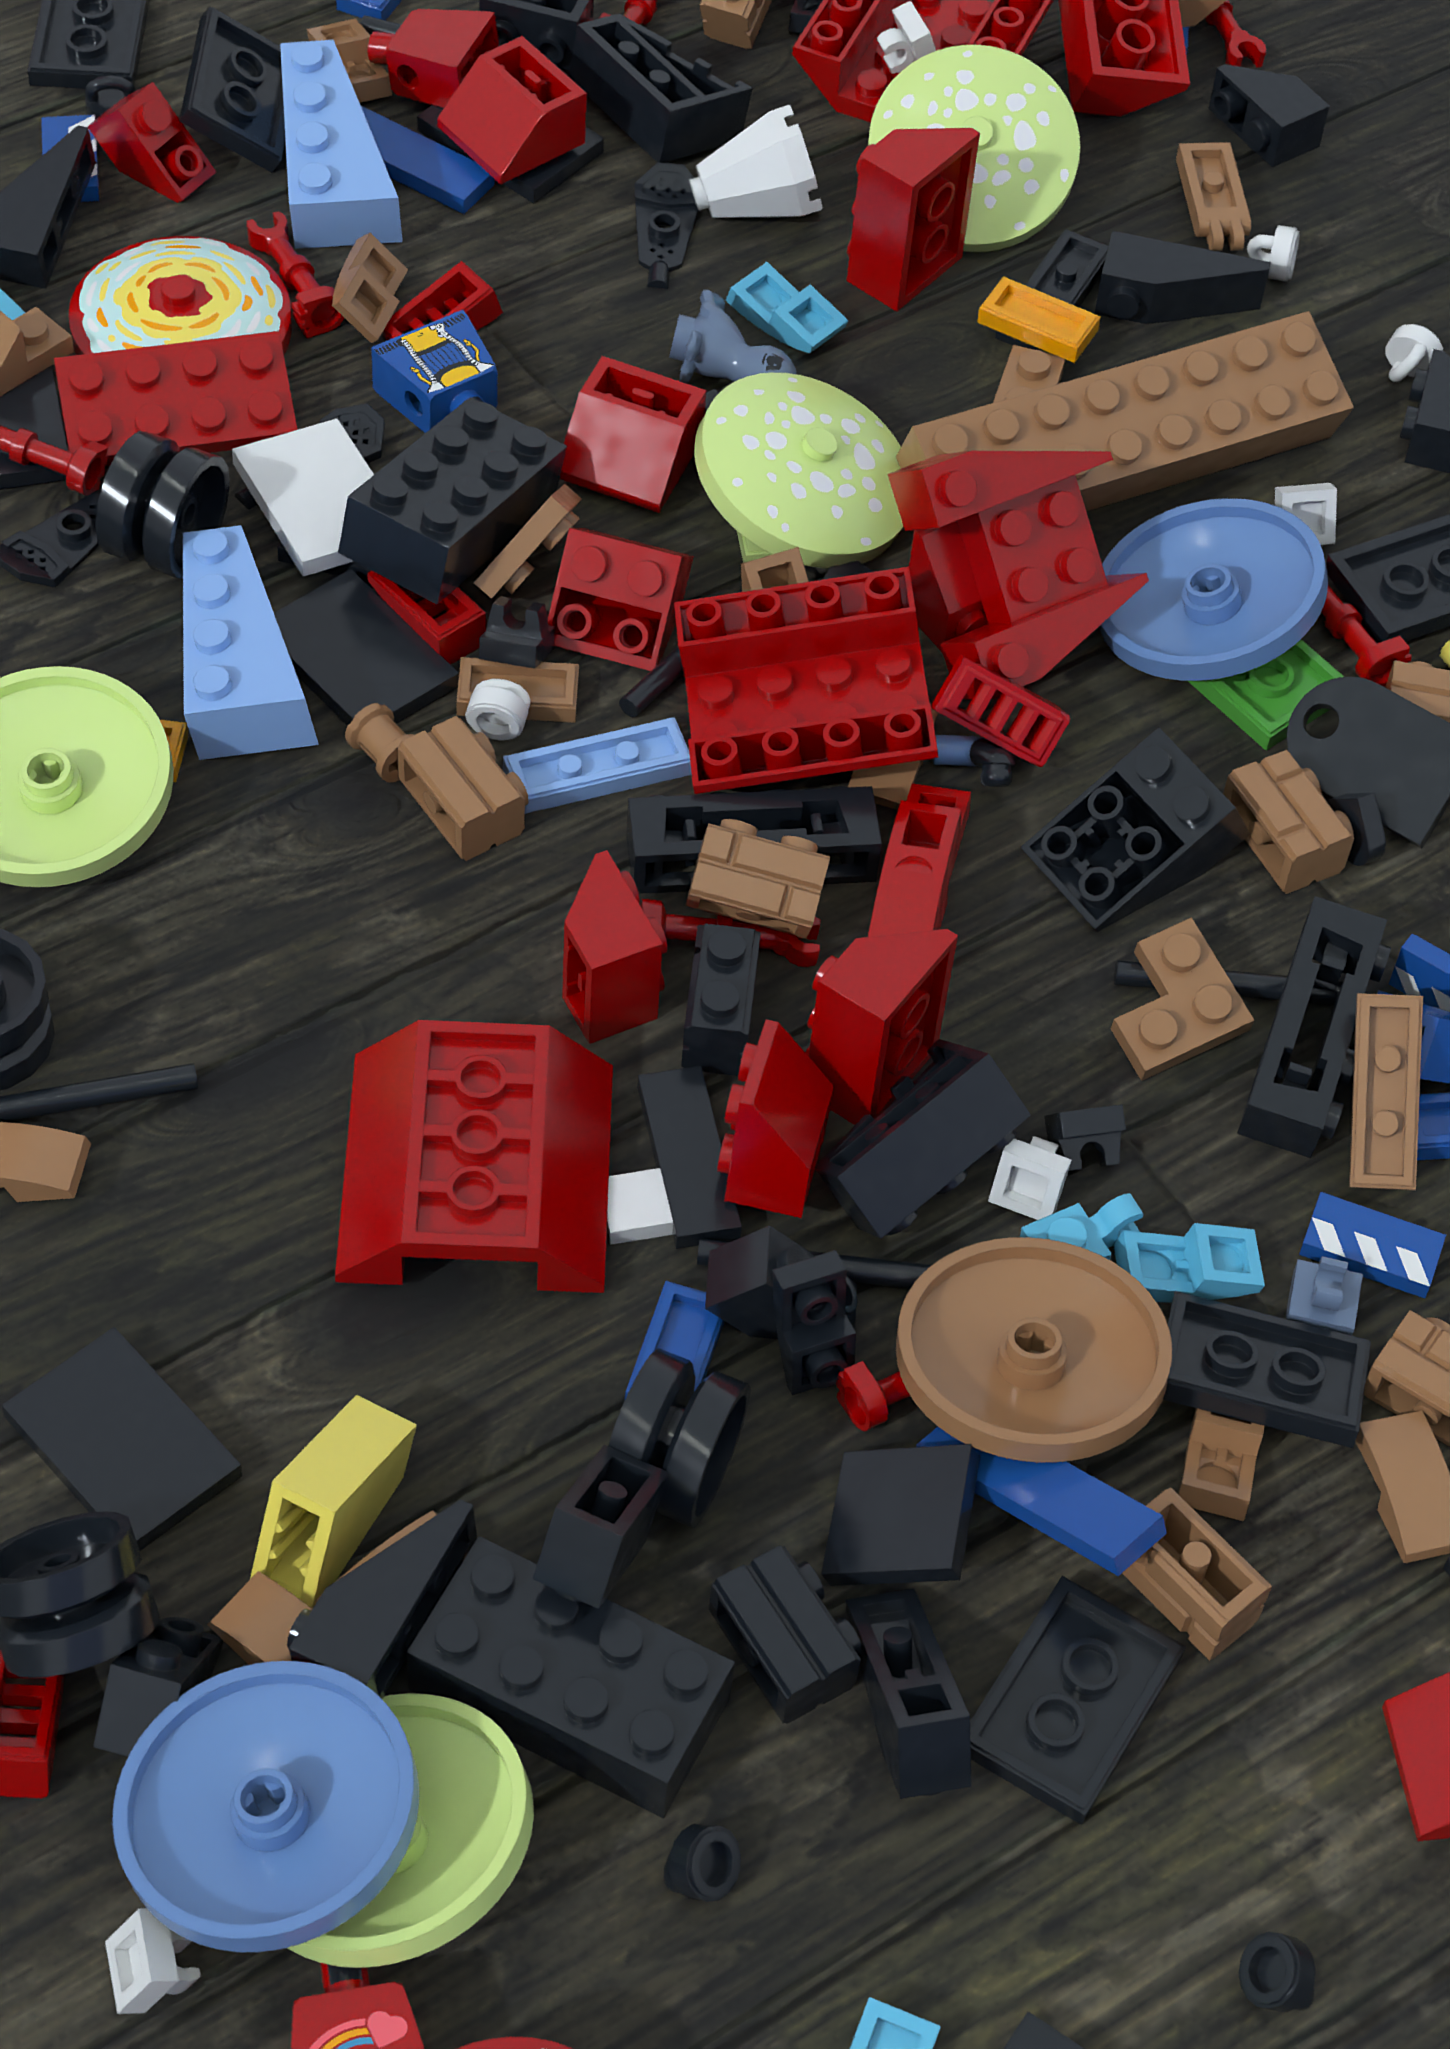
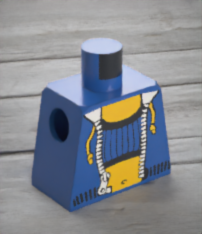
M463 310L371 347L373 389L424 433L428 432L470 397L479 402L488 403L495 408L497 406L496 365L468 315Z

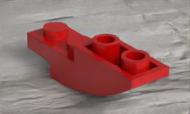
M911 784L906 801L901 800L893 825L880 876L868 937L940 930L947 907L948 884L970 813L971 792Z

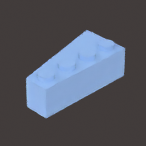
M334 40L280 43L289 207L295 249L354 245L358 238L368 233H371L381 243L403 242L398 195Z
M242 526L183 533L184 717L199 760L319 745L306 699Z

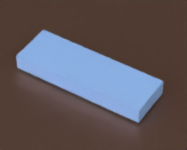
M675 717L503 756L504 773H516L526 788L529 801L525 806V814L692 775L689 749Z

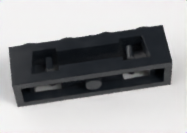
M835 786L824 789H774L762 792H713L700 795H652L649 797L628 798L626 838L631 876L639 894L689 891L694 872L662 873L663 862L684 861L686 867L695 865L708 823L720 826L723 819H733L753 825L758 829L757 837L781 843L783 836H796L816 843L818 845L817 853L819 854L838 853L842 864L828 865L824 884L876 882L882 842L872 786Z
M1316 896L1314 897L1299 937L1237 1134L1311 1158L1320 1136L1332 1139L1344 1105L1343 1102L1333 1099L1337 1083L1348 1086L1354 1069V1048L1349 1047L1353 1031H1355L1357 993L1365 994L1369 980L1380 982L1391 951L1390 946L1380 943L1387 919ZM1312 959L1320 962V964L1312 962ZM1341 974H1346L1334 1002L1314 1069L1290 1062L1282 1084L1273 1083L1275 1077L1282 1078L1292 1054L1313 985L1335 991ZM1308 1082H1309L1308 1088H1309V1089H1312V1090H1315V1091L1306 1090V1087H1307Z

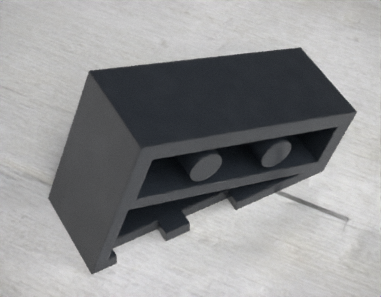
M620 13L578 24L568 77L587 93V96L656 162H671L723 146L744 130L753 87L740 80L735 83L734 87L711 75L712 65L698 58L694 61L693 65L671 52L672 42Z
M938 1039L927 1050L933 1062L914 1082L911 1081L909 1076H902L890 1088L896 1101L875 1120L871 1114L864 1115L814 1167L858 1229L880 1239L885 1235L891 1236L901 1232L916 1219L918 1215L917 1209L935 1194H944L957 1187L968 1174L966 1169L985 1153L991 1154L999 1151L1015 1138L1017 1134L1015 1128L1029 1118L1031 1114L989 1053Z

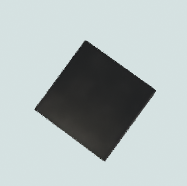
M972 1444L844 1452L821 1575L829 1585L843 1586L960 1580L980 1462V1455Z

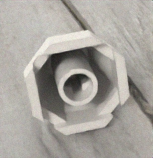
M790 105L769 111L696 165L698 177L690 179L689 182L699 211L709 208L712 218L802 217L823 209L821 199L811 202L808 193L817 189L818 186L798 124L789 127L786 125L785 120L794 115Z

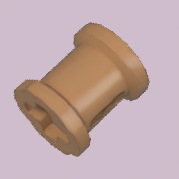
M373 703L355 715L352 722L346 728L345 739L353 749L364 751L376 763L377 774L386 782H397L400 780L398 777V746L401 741L413 736V734H406L393 721L394 715L388 706Z

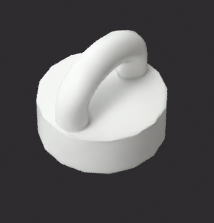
M1278 225L1275 236L1257 235L1249 241L1247 246L1249 257L1271 262L1268 279L1288 281L1293 274L1300 233L1295 227ZM1261 248L1271 249V253L1263 252Z
M1414 324L1403 325L1396 329L1385 347L1386 357L1393 366L1389 372L1390 380L1399 382L1407 375L1414 378L1417 368L1428 370L1433 349L1443 351L1440 340L1432 331Z
M493 678L477 684L471 695L465 713L466 720L476 732H482L490 739H514L521 735L530 707V696L522 686L509 680Z

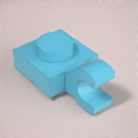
M1130 1193L1112 1199L1101 1207L1095 1215L1089 1218L1081 1205L1077 1203L1021 1227L1020 1237L1065 1242L1082 1247L1110 1260L1111 1252L1108 1248L1114 1246L1115 1241L1123 1230L1140 1232L1134 1221L1141 1219L1143 1212Z

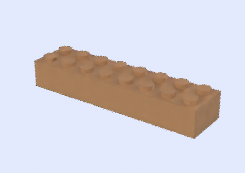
M1307 311L912 426L896 458L902 469L936 455L971 450L1111 451L1112 461L1076 474L1086 511H1090L1330 438L1354 409V406L1310 312Z

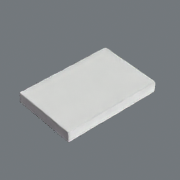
M338 418L232 449L233 465L303 577L353 562V560L338 553L347 498L374 474Z

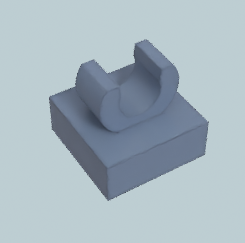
M1322 1256L1319 1264L1298 1259L1292 1275L1285 1319L1352 1336L1355 1329L1363 1274L1347 1271L1348 1262Z

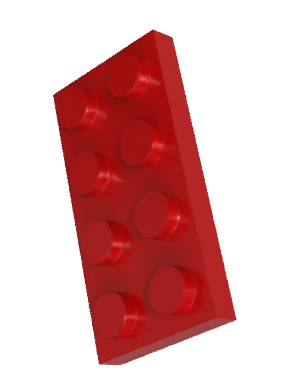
M279 331L54 358L68 451L74 454L81 446L90 441L108 447V452L105 456L108 460L105 466H111L115 455L126 440L138 431L151 432L174 440L181 451L189 447L214 453L229 451L233 448L297 430Z

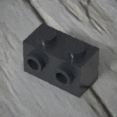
M479 0V11L495 13L499 46L523 36L559 69L570 70L577 25L593 20L594 0Z

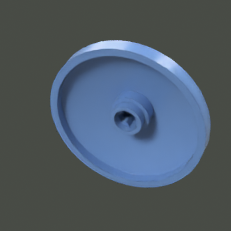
M1213 499L1194 502L1168 510L1142 523L1128 533L1110 551L1102 563L1105 576L1147 573L1149 581L1106 619L1099 628L1109 648L1121 660L1139 671L1153 676L1180 681H1201L1225 678L1255 669L1272 661L1294 646L1305 636L1319 617L1328 592L1327 569L1321 544L1313 531L1301 519L1280 507L1264 502L1247 499Z
M271 1661L235 1668L216 1675L182 1694L178 1702L174 1701L167 1706L140 1736L122 1769L115 1793L113 1833L117 1854L130 1884L144 1906L162 1924L183 1938L203 1946L233 1952H264L299 1945L320 1937L355 1916L376 1897L396 1872L406 1854L417 1821L419 1808L417 1768L406 1735L396 1716L374 1691L357 1679L330 1667L298 1661Z

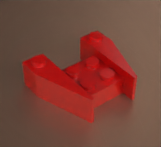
M971 450L936 455L887 474L905 531L940 528L957 521L988 624L940 643L949 673L961 654L1022 687L1044 677L1149 581L1147 573L1105 576L1077 482L1076 474L1112 461L1111 451ZM974 678L963 699H972L982 681ZM996 690L991 699L1000 696L1002 692Z

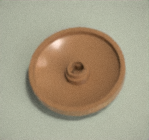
M1012 1237L979 1242L963 1247L943 1257L924 1271L907 1293L901 1308L897 1330L896 1357L902 1381L913 1401L932 1422L946 1433L965 1444H972L978 1450L999 1457L1018 1461L1051 1463L1074 1461L1106 1452L1133 1437L1149 1422L1160 1406L1167 1388L1172 1361V1341L1165 1316L1152 1295L1136 1278L1114 1262L1097 1253L1065 1242L1041 1238Z

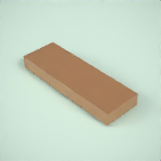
M1357 993L1349 1188L1416 1190L1423 996Z

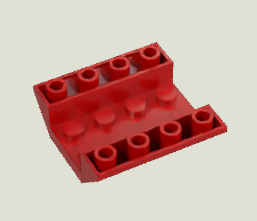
M823 0L794 44L792 55L836 112L871 123L879 99L891 81L899 74L890 71L883 58L886 54L877 40V37L884 31L893 28L898 29L893 9L911 1L930 31L936 51L960 45H984L1005 49L1022 56L1054 0H994L993 2L987 0Z
M909 567L674 602L678 647L687 691L691 739H688L694 794L939 758Z
M417 1020L355 1054L335 1282L403 1285L405 1257L538 1262L537 1290L604 1293L613 1065L550 1025Z

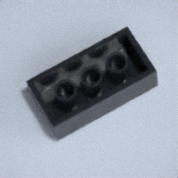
M470 397L348 496L338 553L438 605L513 539L548 498L557 491L567 446L548 437L540 429L527 426L499 412L494 406L485 402H479Z
M479 1536L407 1651L408 1689L416 1694H429L450 1698L477 1709L494 1721L511 1742L664 1819L730 1700L735 1662L608 1599H605L599 1609L585 1602L570 1601L560 1596L555 1589L533 1580L537 1564Z

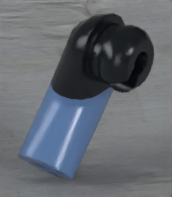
M935 735L939 758H933L934 765L982 766L980 780L984 786L1007 787L1013 781L1011 767L1016 766L1011 752L979 736Z

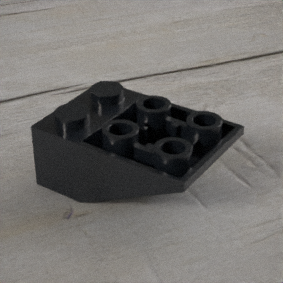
M1158 727L1024 843L1021 848L1087 922L1099 932L1205 874L1248 837L1250 832L1236 807Z

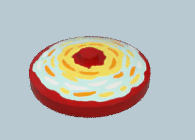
M194 236L155 238L129 245L110 254L85 274L74 290L70 301V334L72 335L75 354L82 355L279 331L283 354L285 355L292 334L291 302L283 281L272 267L258 256L239 246L216 239Z

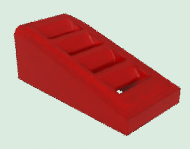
M461 261L394 313L381 335L390 340L402 335V332L410 328L414 330L424 326L422 322L428 319L434 322L460 310H463L468 315L475 330H478L503 314L494 289ZM449 309L450 312L444 316L442 312Z
M374 571L367 573L368 582L380 597L450 665L460 660L461 657H465L479 649L480 636L487 628L486 612L459 587L453 590L438 605L427 599L416 603L415 601L421 598L420 595L406 588L401 589L397 583ZM444 610L447 611L446 613L442 614L441 616L437 617L436 619H433V618H432V617H434L435 615L441 613V612L444 611Z
M961 654L931 704V708L1040 768L1048 760L1070 722V716L1056 704ZM974 678H977L982 682L966 710L959 708L958 706ZM996 690L1002 692L986 721L980 719ZM1018 702L1022 703L1023 706L1009 730L1005 732L1002 729Z
M1 1650L0 1734L36 1735V1738L0 1736V1797L45 1798L49 1793L65 1674L45 1678L19 1677L7 1671ZM6 1678L46 1679V1685L6 1684ZM2 1706L41 1707V1710L2 1708Z

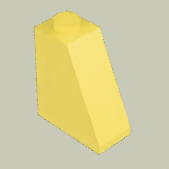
M356 1395L272 1481L250 1579L259 1571L313 1609L316 1605L315 1600L324 1592L325 1588L337 1580L403 1479L417 1424Z

